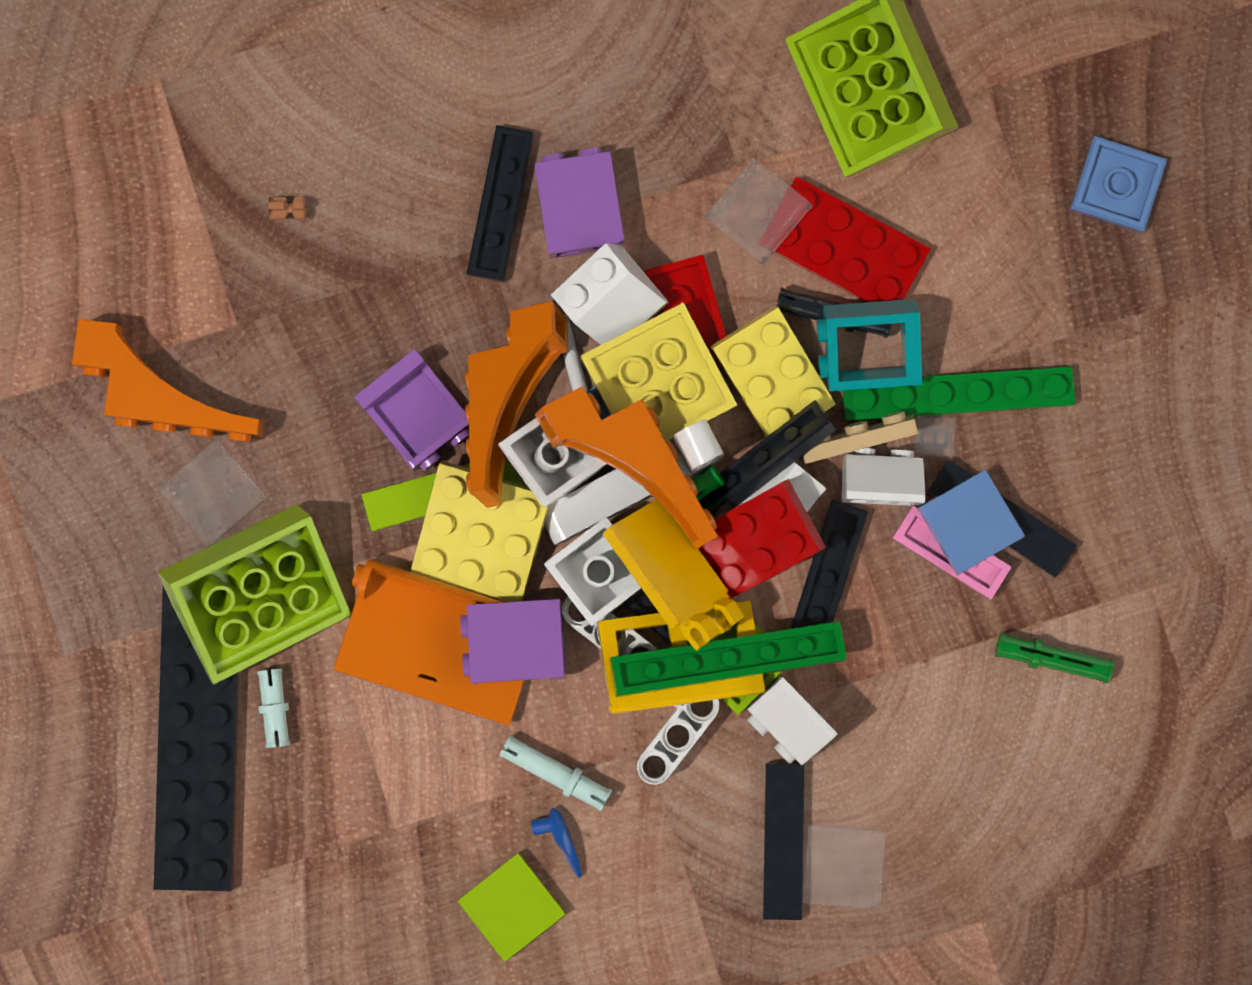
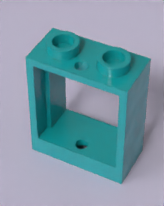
M916 299L823 306L824 319H817V336L819 343L825 342V355L818 356L819 376L820 378L827 379L829 391L922 385L920 310ZM901 323V367L838 371L837 327Z

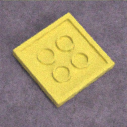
M684 303L580 356L610 415L642 399L645 406H650L656 413L660 423L658 429L665 441L673 440L675 434L703 419H706L708 422L737 406Z
M441 461L438 466L411 572L506 602L523 601L549 505L543 508L528 486L502 479L501 505L486 508L468 491L466 475L470 473V469Z

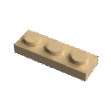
M898 411L882 416L883 422L868 426L867 421L847 425L844 427L845 433L829 435L804 454L805 464L918 434L914 414L905 416L904 411Z

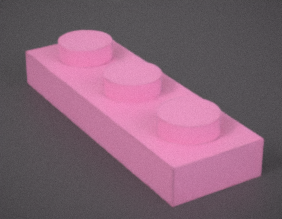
M915 506L910 508L892 537L899 544L989 600L993 598L1011 569V566L992 555L957 576L919 513L918 508Z

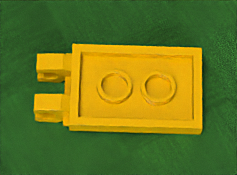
M657 500L630 514L602 533L668 626L673 629L679 625L681 633L696 651L709 643L718 634H723L732 628L734 624L745 617L735 600L728 599V589L699 549H694L679 524Z

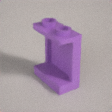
M600 147L588 148L579 151L580 156L565 158L563 153L549 154L541 157L542 162L534 163L549 259L597 252L605 243L622 245L623 248L625 247L610 151L602 152Z
M415 349L355 396L358 403L370 415L413 471L420 467L424 472L442 458L439 454L442 449L450 443L455 448L469 437V423L465 411Z
M560 599L467 605V614L460 616L462 638H468L469 653H463L462 664L464 677L470 676L472 684L566 679L562 601Z

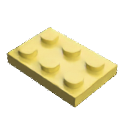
M777 306L772 307L710 346L765 438L814 400L820 404L824 411L836 405Z

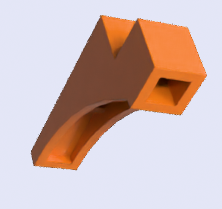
M553 301L510 311V327L506 330L509 345L468 355L469 370L465 373V382L469 390V404L466 405L465 413L469 423V438L466 440V451L470 459V473L466 475V484L470 494L475 496L486 508L501 505L502 479L506 455L498 444L514 433L525 405L554 361L561 353L569 352L568 318Z
M78 319L72 365L83 368L82 375L105 378L106 372H110L104 415L114 418L115 426L137 428L138 422L153 423L152 430L166 433H175L177 426L191 428L190 435L213 438L214 431L229 433L228 440L251 443L252 436L262 437L263 421L230 414L209 407L186 396L168 384L148 367L122 336L123 327L120 325Z
M583 386L543 406L535 414L553 449L560 445L598 458L623 472L646 489L664 506L682 528L695 550L718 537L714 531L717 526L713 516L707 509H702L696 498L698 492L693 480L687 474L683 475L677 464L679 457L676 449L670 441L664 440L658 429L660 423L656 413L650 406L646 407L642 399L601 420L599 417L601 409L596 398L591 393L587 394Z

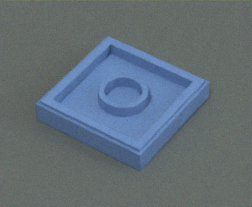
M1094 136L1069 210L1143 233L1167 159Z
M986 470L918 508L919 513L957 576L1025 537Z

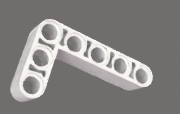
M706 419L674 435V439L670 441L677 451L679 457L677 464L683 475L691 476L705 469L711 463L714 464L721 460L724 455ZM616 469L550 504L544 526L554 545H557L593 527L604 517L610 518L652 495L637 482Z
M569 597L566 598L562 605V614L565 621L601 649L597 623L591 626L587 620L581 622L573 620L569 615V606L572 601ZM610 612L599 621L618 618ZM634 630L621 631V638L617 642L619 656L629 655L638 646L645 647L649 651L658 650ZM718 699L712 700V710L705 716L695 715L691 711V703L674 705L676 710L641 753L637 761V771L639 777L644 782L657 785L669 778L716 717L719 711ZM674 725H682L689 732V739L683 746L675 747L667 741V732ZM650 756H659L665 762V770L658 777H650L643 770V763Z

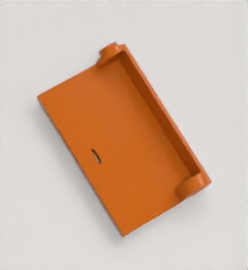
M368 559L365 565L358 564L352 580V586L358 587L357 599L333 670L510 726L524 680L472 684L470 676L464 677L462 655L463 653H469L468 638H462L460 616L467 614V605L506 602L372 559Z

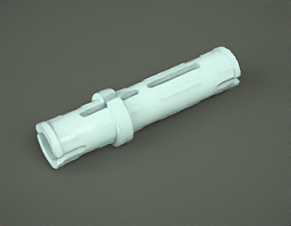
M513 735L509 736L504 749L501 750L499 757L507 759L563 790L562 794L569 798L572 795L600 812L612 792V789H608L582 775L583 770L577 767L573 770L514 738Z

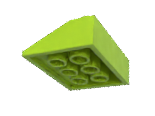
M857 0L785 38L845 178L927 144L959 128L903 0Z
M297 504L158 571L170 602L213 684L351 616L313 520Z

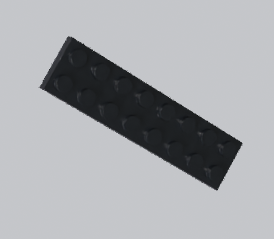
M164 586L162 589L153 890L231 892L233 890L239 672L216 684L211 682L170 602Z

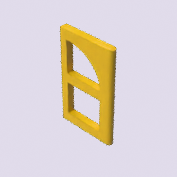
M751 600L736 602L745 616L736 623V638L756 635ZM660 613L597 622L610 705L609 711L611 714L765 693L766 686L762 674L616 698L609 662L611 657L619 656L616 632L668 626ZM679 625L673 629L668 626L671 648L688 645L687 639L681 633Z

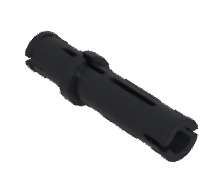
M781 287L776 306L783 313L817 320L824 319L823 306L845 303L790 291ZM891 324L845 327V331L853 333L854 330L888 338Z

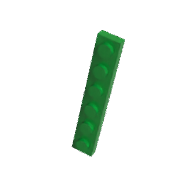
M1072 367L922 377V385L842 391L844 422L882 419V416L898 411H904L905 416L914 414V417L1075 405Z
M838 621L711 641L697 651L692 645L611 657L609 662L615 697L618 698L844 662L847 660L841 624Z

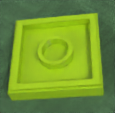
M519 852L457 900L504 962L566 914Z

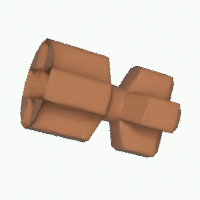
M269 197V219L286 220L288 213H292L295 220H305L307 214L306 199L304 197H294L292 204H288L285 197Z

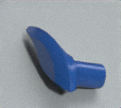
M552 808L549 811V817L532 820L531 828L534 836L552 832L554 840L563 851L570 868L577 878L582 877L579 859L562 814L555 808Z

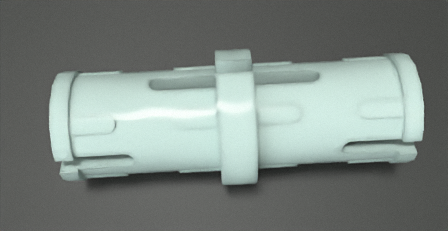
M282 669L271 670L272 686L269 684L268 670L257 671L262 706H258L259 714H263L266 748L277 747L275 731H278L280 747L291 745L286 720V711L289 710V703L284 702Z

